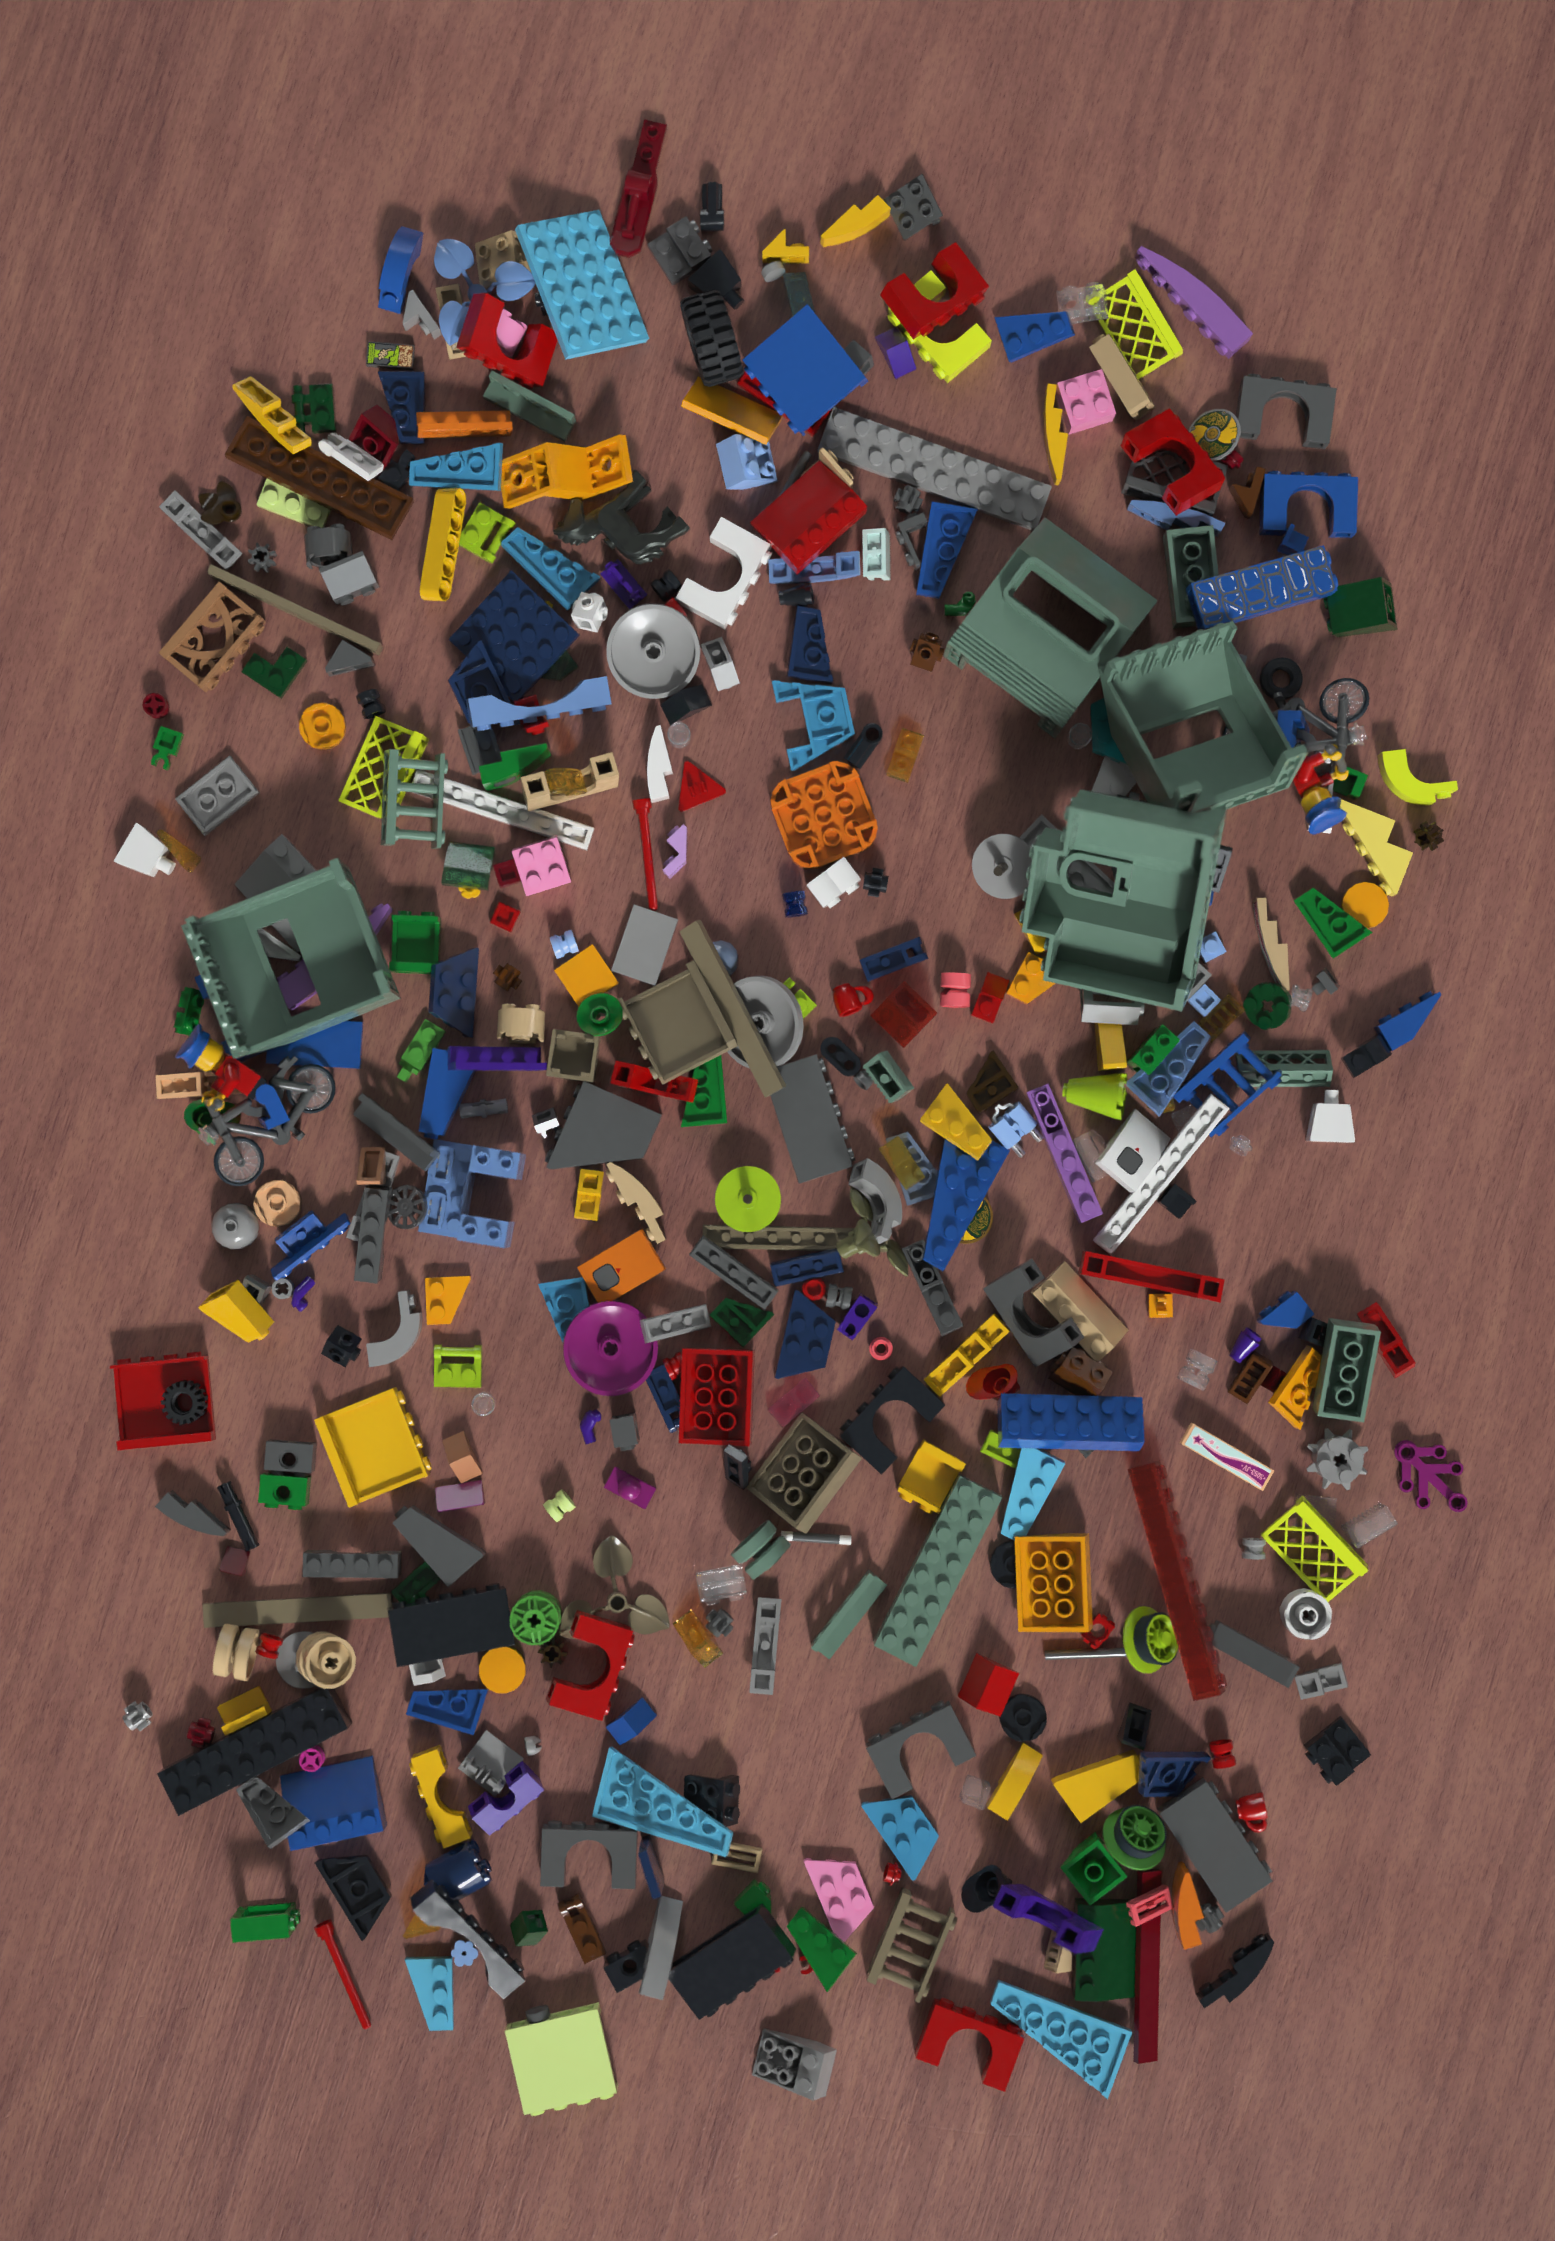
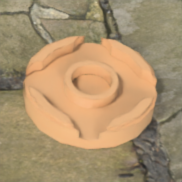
M273 1180L266 1182L258 1189L253 1206L256 1215L262 1222L270 1226L281 1227L290 1224L297 1218L301 1210V1198L299 1192L292 1184L286 1181Z

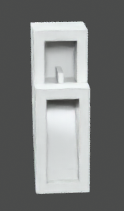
M661 725L655 727L648 753L647 779L652 803L670 799L664 776L673 774Z

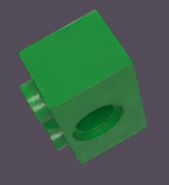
M269 1472L260 1474L258 1503H265L264 1507L279 1508V1505H288L290 1510H302V1506L305 1507L309 1504L311 1476L299 1477L294 1476V1474L273 1475ZM281 1486L289 1488L290 1495L288 1498L280 1495L279 1489Z

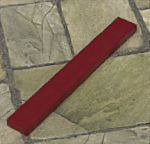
M1149 1869L1137 1871V1897L1161 1886L1162 1870ZM1147 1909V1910H1145V1911L1139 1913L1138 1916H1140V1915H1142V1914H1144V1913H1146V1912H1148V1911H1150V1910H1152V1909ZM1161 1915L1136 1927L1133 2062L1137 2064L1158 2061Z

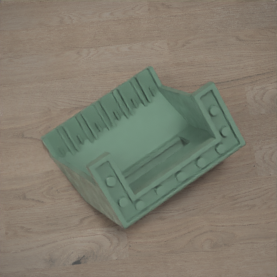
M1044 518L1017 548L947 642L943 656L961 670L968 663L1039 715L1041 718L1037 726L1056 739L1099 681L1098 667L1107 665L1110 659L1119 654L1158 600L1050 520ZM1031 571L1042 577L1107 626L1090 651H1086L1013 597L1015 591Z
M1234 621L1225 624L1218 623L1213 628L1200 629L1185 637L1178 636L1170 642L1164 644L1157 643L1151 648L1142 651L1135 650L1121 658L1114 657L1107 662V665L1098 667L1111 736L1149 804L1192 813L1218 809L1226 810L1289 788L1308 753L1304 744L1294 748L1291 747L1231 641L1237 631ZM1214 710L1220 713L1231 733L1157 759H1153L1141 737L1142 734Z
M339 858L330 860V866L204 917L197 918L191 916L186 918V924L181 925L233 1059L295 1042L401 999L351 871ZM284 919L289 921L321 1002V1005L294 1016L290 1015L258 934L259 929Z

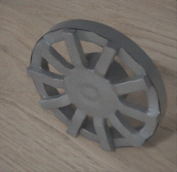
M403 1185L392 1190L388 1214L392 1224L401 1229H413L420 1225L427 1213V1200L423 1192L419 1188L410 1185ZM408 1189L413 1190L409 1198L407 1196ZM402 1190L404 1198H402L399 1194V1192ZM417 1193L420 1199L415 1201L413 1198ZM395 1196L397 1197L399 1202L393 1201ZM422 1203V1210L417 1209V1204ZM392 1205L397 1206V1208L392 1210ZM398 1212L399 1214L394 1218L393 1214ZM415 1213L420 1214L417 1220L413 1216ZM402 1216H403V1225L400 1224V1223H398V1221L400 1220V1218H401ZM407 1217L413 1222L411 1225H407Z

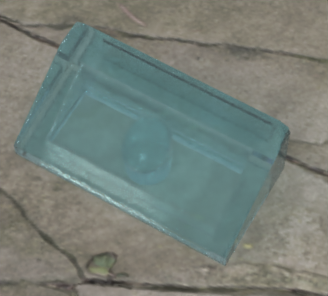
M784 273L783 282L791 316L793 317L807 304L814 311L806 273Z

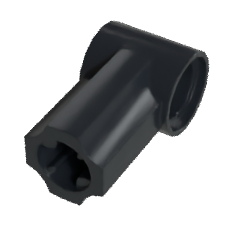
M717 182L702 184L701 231H724L722 184Z
M875 723L867 724L844 756V759L856 768L861 769L883 739L881 727ZM870 729H875L879 733V737L874 741L866 738V732Z

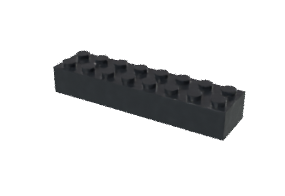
M319 1687L274 1710L267 1716L164 1767L157 1775L177 1815L180 1816L348 1729L352 1722L335 1689Z

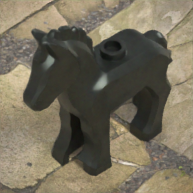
M635 469L632 473L633 482L628 483L626 488L618 493L614 499L591 511L586 516L583 512V502L579 498H573L570 501L569 509L563 521L558 522L559 527L554 529L553 532L554 535L558 536V539H562L566 544L570 543V545L575 544L576 546L581 543L587 544L591 539L594 540L598 535L603 534L605 536L604 542L612 550L616 548L633 563L643 564L652 562L653 558L660 559V556L664 554L660 548H665L671 541L685 535L690 530V527L680 516L676 517L667 506L662 511L660 523L653 531L649 533H640L627 513L652 490L646 484V480Z

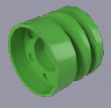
M543 1590L530 1591L522 1595L514 1605L510 1614V1628L514 1636L521 1642L528 1645H541L549 1641L556 1634L562 1619V1608L558 1600L551 1593ZM533 1614H537V1619L541 1620L536 1625L533 1624L532 1619H529L532 1618Z

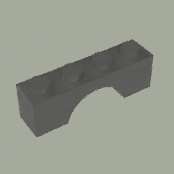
M369 1184L364 1188L354 1281L378 1284L382 1279L384 1233L390 1211L392 1187Z
M307 1550L303 1553V1577L398 1578L401 1575L402 1551L347 1553L332 1550Z

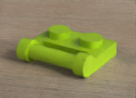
M479 502L461 533L459 546L493 564L496 559L495 554L501 546V542L505 539L509 530H513L516 523ZM498 522L501 524V527L489 548L485 551L482 547Z
M435 1344L434 1387L481 1388L482 1345H475L474 1347H442L441 1344ZM442 1356L474 1357V1363H442Z

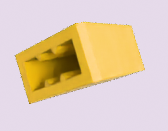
M1095 1023L1098 1071L1127 1068L1122 1024Z
M239 1280L212 1292L198 1307L203 1313L248 1343L255 1339L260 1341L270 1333L268 1329L274 1323L273 1319Z

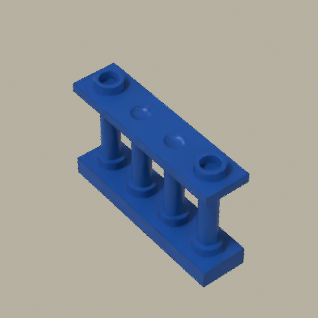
M1245 1031L1240 1033L1183 1084L1173 1096L1178 1103L1184 1099L1186 1102L1189 1101L1198 1110L1203 1102L1196 1096L1197 1092L1194 1089L1202 1084L1203 1086L1206 1085L1223 1104L1230 1108V1113L1219 1121L1210 1132L1209 1136L1211 1138L1215 1134L1218 1136L1223 1134L1229 1128L1228 1122L1268 1087L1272 1090L1282 1081L1280 1078L1282 1071L1280 1069L1273 1074L1248 1048L1250 1045L1247 1042L1250 1040V1036ZM1236 1052L1239 1055L1242 1054L1266 1080L1256 1090L1231 1064L1230 1057ZM1218 1068L1221 1071L1224 1069L1248 1095L1239 1105L1213 1079L1212 1073Z

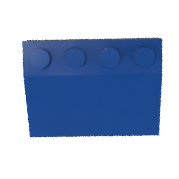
M373 1756L321 1766L314 1772L303 1770L280 1776L282 1797L310 1819L309 1822L287 1837L290 1851L382 1832L387 1826Z

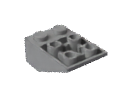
M764 2028L752 2075L814 2101L826 2096L837 2049L818 2041Z

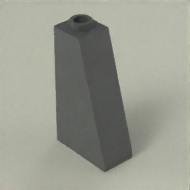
M414 1505L409 1509L404 1506L395 1514L397 1519L393 1522V1525L448 1587L486 1554L482 1548Z
M1217 1619L1214 1624L1211 1623L1205 1632V1636H1207L1206 1641L1210 1645L1287 1688L1290 1687L1300 1668L1290 1658Z

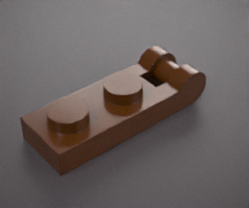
M580 1893L572 1896L573 1899L566 1902L563 1900L557 1903L580 1956L584 1964L606 1955V1950ZM577 1908L579 1913L571 1915L570 1910Z

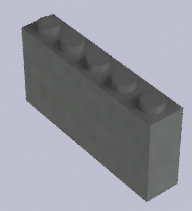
M816 1054L777 1067L786 1087L772 1094L771 1099L798 1183L800 1184L853 1167L852 1162L856 1160L852 1148H847L844 1139H848L845 1126H840L837 1117L841 1116L837 1103L832 1104L830 1095L834 1094L830 1080L825 1082L823 1072H826L823 1058L818 1059Z
M1204 1777L1184 1789L1178 1796H1174L1156 1809L1227 1913L1273 1882L1269 1876L1272 1870L1265 1860L1259 1861L1256 1856L1259 1853L1252 1840L1248 1842L1245 1840L1243 1834L1246 1831L1238 1820L1233 1822L1229 1816L1233 1812L1225 1800L1223 1802L1219 1801L1216 1796L1219 1791L1213 1782L1207 1783Z

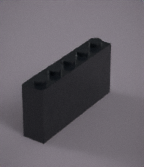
M499 1583L486 1585L485 1590L477 1591L476 1588H467L462 1590L463 1594L453 1595V1592L439 1594L437 1599L430 1600L429 1596L416 1598V1603L406 1604V1601L391 1603L392 1607L387 1608L396 1666L402 1667L515 1645L513 1632L510 1628V1611L506 1588L504 1586L500 1587Z
M762 1903L671 1964L668 1979L698 2020L705 2016L711 2017L724 2003L726 2005L731 2004L741 1992L747 1993L751 1991L761 1979L764 1981L769 1979L779 1967L786 1968L794 1960L796 1947Z

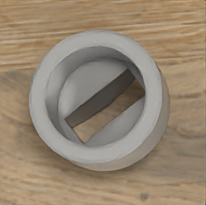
M524 1737L527 1756L535 1755L541 1750L542 1745L536 1746V1743L541 1742L538 1737Z

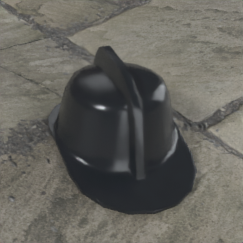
M988 1865L966 1880L961 1893L962 1903L970 1912H982L994 1904L1002 1885L1012 1884L1013 1882L1002 1873L999 1867Z

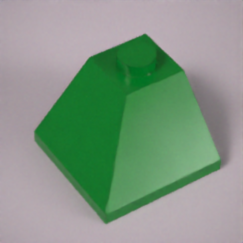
M1096 1832L1077 1845L1060 1867L1089 1905H1092L1128 1877Z

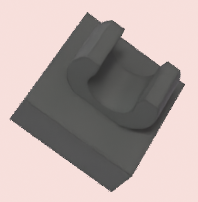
M1324 968L1317 974L1316 977L1320 981L1312 986V990L1316 995H1319L1327 989L1331 995L1339 989L1340 985L1327 968Z
M554 1107L532 1115L537 1134L541 1133L543 1138H547L546 1130L551 1128L557 1133L559 1121Z

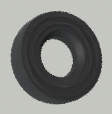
M1280 657L1269 661L1263 667L1260 674L1261 688L1272 699H1274L1273 695L1277 692H1282L1285 700L1293 697L1300 690L1303 682L1300 667L1289 658ZM1278 670H1284L1290 676V683L1284 688L1277 687L1273 683V674Z

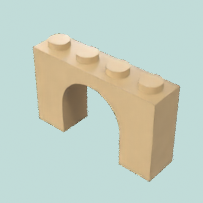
M613 752L590 758L589 765L586 768L566 776L546 778L544 771L521 777V788L527 810L530 812L618 787L619 773Z

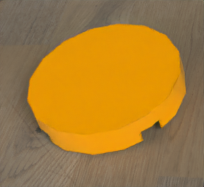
M324 702L315 703L303 712L299 721V731L304 741L311 747L326 750L335 747L344 738L346 722L341 711L333 705Z
M1362 882L1355 884L1342 897L1341 909L1367 929L1380 924L1388 914L1389 902L1386 893L1374 883Z
M510 1646L490 1649L484 1654L479 1664V1676L482 1683L495 1693L514 1691L522 1684L526 1675V1664L523 1656L517 1649Z

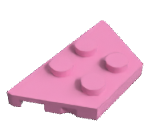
M806 1858L804 1859L805 1866L832 1931L845 1942L874 1908L856 1861L837 1862L836 1860L826 1859V1861Z

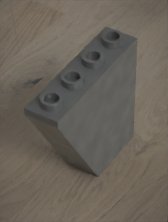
M583 1081V1084H578L574 1091L573 1097L576 1100L573 1107L568 1106L563 1117L566 1119V1123L563 1128L559 1127L554 1138L557 1144L554 1150L550 1149L548 1151L545 1162L548 1163L546 1168L554 1170L642 1159L645 1157L662 1115Z

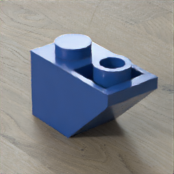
M1286 1291L1278 1297L1277 1300L1279 1302L1275 1306L1271 1307L1269 1305L1259 1313L1261 1317L1257 1319V1322L1262 1325L1297 1329L1311 1318L1314 1312L1298 1292L1292 1291L1290 1293Z

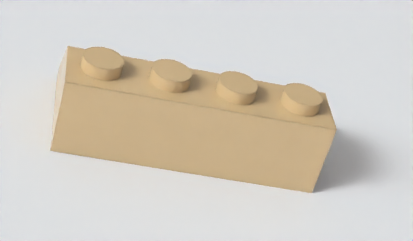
M1066 1261L1030 1292L1059 1324L1070 1318L1073 1319L1084 1336L1077 1344L1095 1361H1100L1128 1332L1124 1324Z

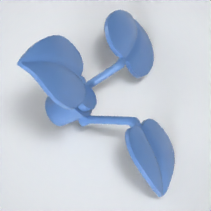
M440 240L437 243L434 256L437 272L447 279H455L462 273L469 286L467 292L468 302H463L461 306L456 301H449L440 311L439 325L445 341L450 346L458 342L469 309L466 306H470L473 294L488 293L491 295L492 290L497 286L496 292L500 299L505 301L517 300L530 292L536 283L532 273L518 262H504L495 271L497 282H493L488 290H485L480 284L473 285L465 271L474 264V256L470 248L458 240Z

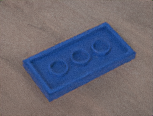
M344 1021L295 1042L272 1048L266 1053V1063L279 1064L284 1057L288 1056L291 1058L294 1055L298 1060L293 1065L316 1064L322 1067L361 1069L364 1022Z

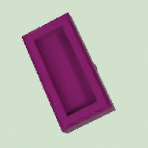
M616 1466L604 1486L605 1489L643 1509H646L656 1490V1487Z

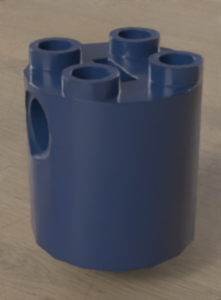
M473 1839L464 1842L425 1865L424 1886L433 1880L438 1886L442 1884L447 1889L449 1897L453 1901L455 1899L460 1901L492 1881L489 1873L492 1871V1868L486 1858L482 1860L479 1854L480 1848Z

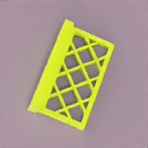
M1136 269L1128 273L1127 277L1087 301L1105 334L1111 335L1119 349L1122 338L1135 341L1132 353L1124 352L1121 349L1120 351L1124 357H1131L1130 362H1128L1130 367L1132 366L1133 358L1147 361L1145 369L1135 374L1138 379L1183 354V348ZM1125 284L1130 290L1128 301L1115 298L1117 290ZM1132 297H1134L1136 302H1131ZM1102 299L1111 301L1108 313L1099 312L1094 304ZM1114 302L1127 305L1124 317L1111 314ZM1130 305L1140 307L1142 310L1140 321L1127 318ZM1101 316L1107 317L1106 323ZM1144 316L1146 317V319L1148 320V322H1144V321H1143V320H1144ZM1110 318L1123 321L1120 333L1109 330ZM1126 322L1139 324L1136 337L1123 334ZM1142 325L1152 327L1154 331L1152 341L1139 338ZM1113 336L1119 337L1118 342H1116ZM1156 336L1158 337L1160 342L1155 341ZM1138 342L1151 344L1148 357L1135 354ZM1153 346L1164 347L1168 355L1160 360L1151 358Z
M375 716L338 801L382 820L383 789L380 790L377 779L383 777V772L374 775L371 767L372 764L381 760L384 763V752L380 743L392 739L395 749L399 750V756L404 759L420 760L429 739L419 732L409 730ZM383 724L387 726L390 734L378 739L376 731L379 725ZM403 733L409 735L408 743L399 747L395 737ZM377 745L381 756L369 760L367 756L368 749ZM368 767L371 777L359 781L357 775L359 770ZM401 768V770H398V779L401 782L410 783L416 769ZM373 781L377 792L365 797L362 786ZM358 788L361 799L354 802L347 800L350 791ZM400 791L397 794V803L400 805L406 792ZM375 797H379L381 802L377 812L371 810L367 802Z
M1303 1495L1296 1501L1295 1505L1261 1533L1266 1542L1312 1591H1315V1594L1321 1595L1327 1602L1333 1599L1357 1577H1362L1369 1571L1368 1564ZM1297 1512L1302 1518V1527L1288 1526V1518ZM1274 1530H1285V1541H1274L1269 1534ZM1288 1530L1302 1531L1301 1543L1287 1542ZM1305 1531L1315 1532L1319 1536L1318 1544L1304 1543ZM1321 1539H1322L1327 1545L1321 1544ZM1287 1547H1301V1559H1290L1287 1555ZM1304 1548H1318V1560L1303 1559ZM1321 1549H1331L1335 1553V1560L1321 1561ZM1339 1557L1343 1562H1337V1558ZM1303 1564L1317 1565V1576H1306L1303 1572ZM1320 1565L1334 1566V1577H1320ZM1337 1566H1346L1353 1573L1347 1578H1337ZM1319 1581L1333 1582V1590L1325 1596L1319 1589Z

